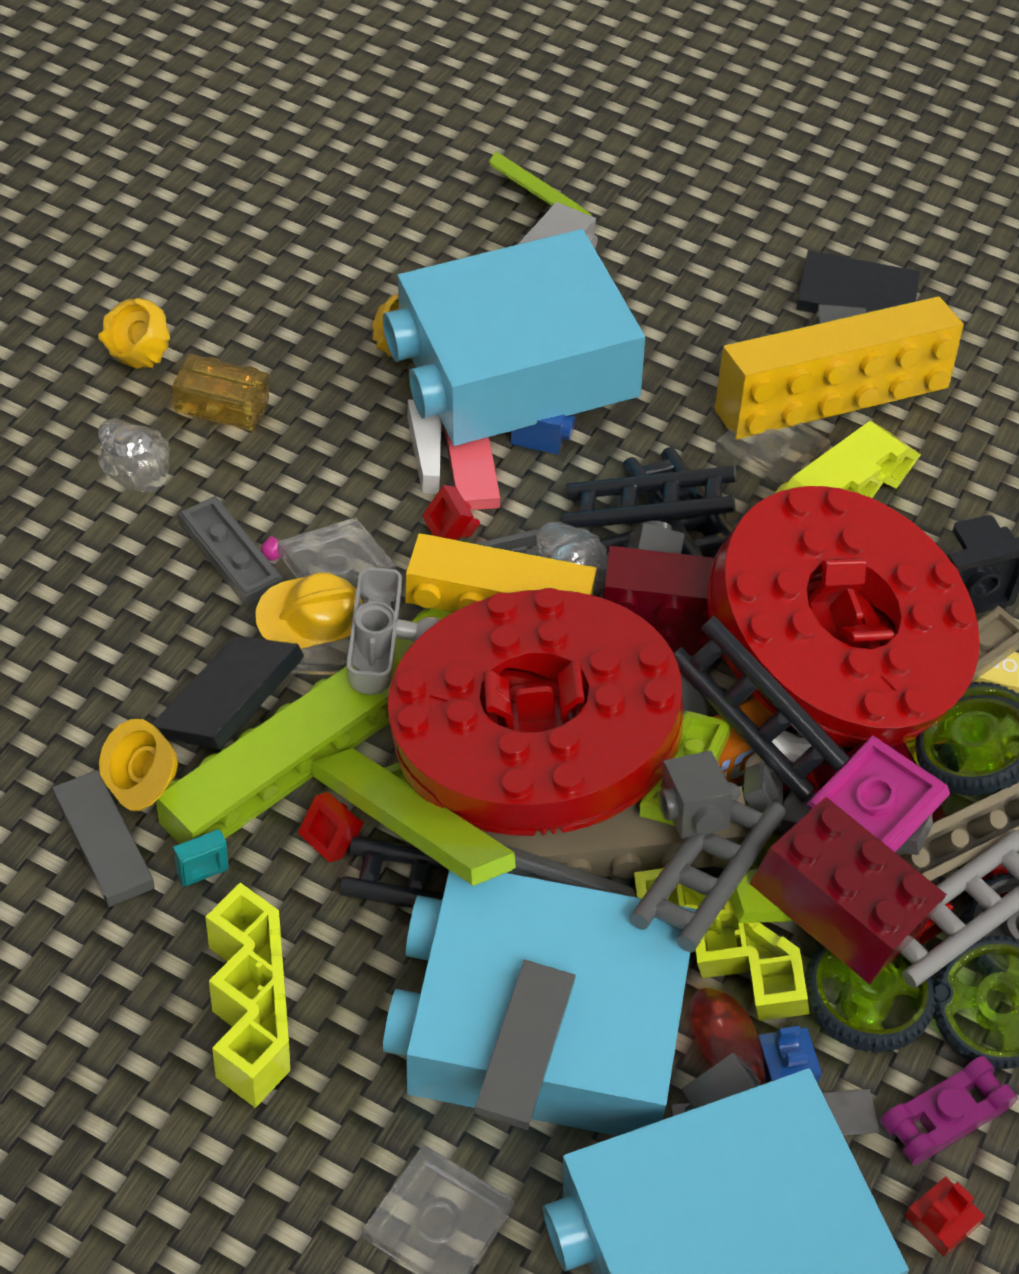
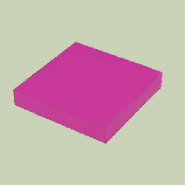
M872 735L816 793L807 805L811 811L825 797L829 798L891 850L896 852L950 795V792L945 783Z

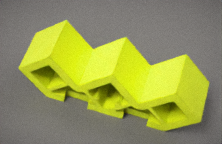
M869 421L792 476L789 482L782 484L775 493L795 487L827 486L849 490L873 498L883 483L897 489L921 454L883 427Z
M663 868L634 872L637 898L642 899ZM678 883L667 900L678 906L697 909L705 895ZM729 898L695 949L702 979L751 972L759 1021L810 1014L800 948L783 936L779 937L760 922L738 923L731 899Z
M239 883L205 916L209 949L227 961L209 980L212 1012L232 1026L214 1045L212 1050L216 1078L256 1108L291 1071L279 910L245 885Z

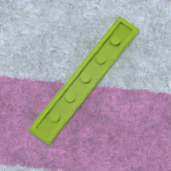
M354 748L312 762L314 778L472 886L516 868L514 851L447 808H440L426 801L415 792L410 784Z

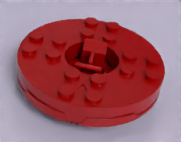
M827 486L795 487L777 492L758 502L744 515L721 545L713 560L707 585L709 619L715 615L839 746L855 748L863 742H867L872 735L894 746L908 742L922 732L927 731L964 695L973 679L979 658V628L972 600L958 569L923 530L899 512L873 498L849 490ZM723 654L729 667L739 680L744 674ZM758 689L751 694L772 714L777 711L773 704Z
M555 588L497 593L490 598L465 606L438 621L412 644L398 664L388 694L389 722L397 760L406 780L420 797L440 808H447L480 830L505 835L535 836L536 831H540L542 835H545L547 830L555 834L557 829L565 833L589 827L623 812L643 798L662 779L663 760L675 758L683 731L682 683L678 663L665 639L652 625L639 615L612 601L589 594Z

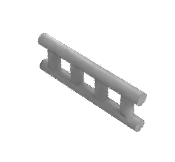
M1011 831L937 885L947 895L930 919L949 937L929 952L914 938L901 951V954L912 964L902 972L903 979L910 987H918L1019 911V885L1004 897H1000L981 879L1001 864L1019 881V854L1017 853L1019 851V831ZM963 891H966L985 909V911L966 925L946 906L948 902Z

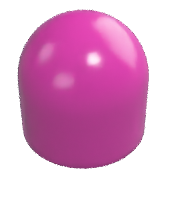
M272 535L261 546V552L270 561L279 559L287 551Z

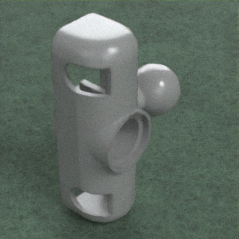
M369 567L363 569L358 576L347 659V679L350 686L361 694L376 695L389 687L392 679L396 638L415 642L426 630L440 621L436 617H425L417 623L399 619L402 575L394 569ZM360 594L368 600L367 603L360 604ZM396 600L395 610H393L391 602Z

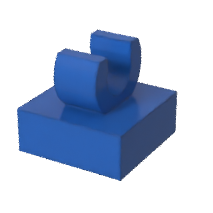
M799 1025L777 1029V1032L758 1035L755 1046L766 1083L808 1068L811 1069L817 1083H819L822 1072L807 1027L800 1028Z

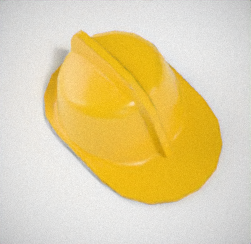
M317 572L306 577L281 582L270 587L261 596L256 607V625L266 640L296 643L301 649L339 641L351 635L357 589L346 579L326 572Z
M130 719L119 724L107 737L99 758V770L102 780L121 805L130 811H142L153 805L164 793L168 784L174 780L178 768L177 754L172 745L153 724L144 719Z

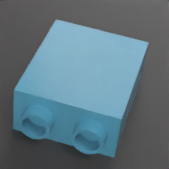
M583 229L397 274L399 309L383 314V329L386 342L394 361L398 362L412 358L416 368L409 370V383L416 409L423 419L439 415L453 446L532 426L537 423V420L563 414L569 416L641 396L645 335Z
M449 870L443 900L419 895L416 898L408 930L406 957L427 960L428 965L421 993L395 989L386 1021L383 1052L407 1056V1095L475 1108L525 959L576 975L532 1119L619 1136L661 1121L667 1104L690 952L684 951L677 944V938L682 930L657 918H654L645 930L635 927L630 921V915L641 901V898L504 873L472 886ZM681 906L693 913H695V911L697 910L694 908Z
M810 1068L563 1155V1198L542 1206L546 1228L553 1249L565 1272L587 1263L592 1274H908L909 1272L905 1260Z

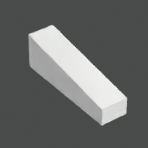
M408 400L407 419L422 493L437 494L440 483L441 419L439 415L421 418L414 400Z

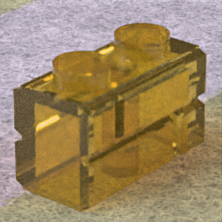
M189 354L182 366V370L179 371L173 382L174 410L177 413L254 431L261 414H263L269 402V375L267 372H262L252 366L242 367L221 362L215 357L205 358Z

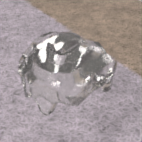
M118 418L104 421L98 429L99 441L102 447L98 463L107 479L112 478L115 482L131 491L153 493L160 489L166 481L169 471L170 448L168 440L161 436V432L151 430L146 426L134 425Z
M548 522L542 525L536 535L537 546L541 554L540 557L597 567L593 596L600 597L604 588L608 555L607 549L600 542L599 537L589 532L586 528H575L562 522Z

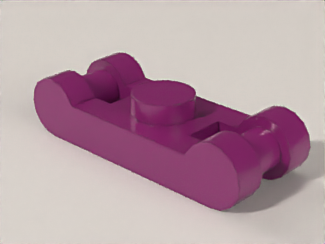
M983 1055L974 1059L960 1072L905 1104H898L890 1109L880 1119V1124L890 1136L896 1135L905 1146L903 1154L915 1166L1011 1108L1019 1097L1008 1084L1002 1086L993 1074L995 1071L994 1066ZM976 1086L986 1097V1099L978 1104L968 1093V1091ZM920 1121L929 1133L921 1134L914 1123Z

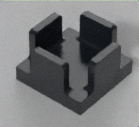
M992 515L956 522L952 532L963 550L948 553L947 557L958 569L972 600L975 613L991 611L997 606L1003 608L1014 605L1019 594V537L1015 538L1007 526L1000 528Z

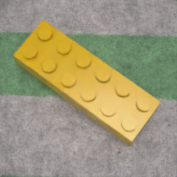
M938 296L725 345L722 351L714 410L737 440L949 388L964 324Z

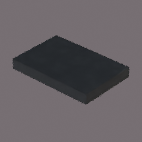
M808 250L796 310L817 314L818 305L821 304L866 308V313L916 302L920 271Z
M234 636L152 724L169 741L222 749L302 661L304 654L296 643Z

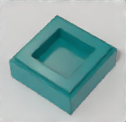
M220 829L173 847L176 874L183 887L229 869L227 844Z

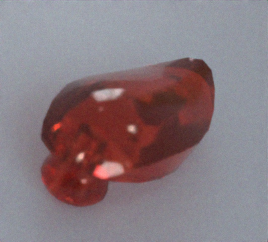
M709 987L698 990L690 1002V1021L698 1047L709 1066L712 1068L731 1053H735L749 1063L763 1085L765 1070L761 1044L755 1026L746 1010L733 997L722 990Z

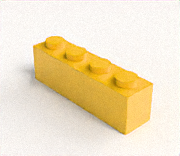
M419 533L406 572L405 603L419 605L424 608L455 612L472 603L490 598L497 593L555 588L593 595L597 567Z

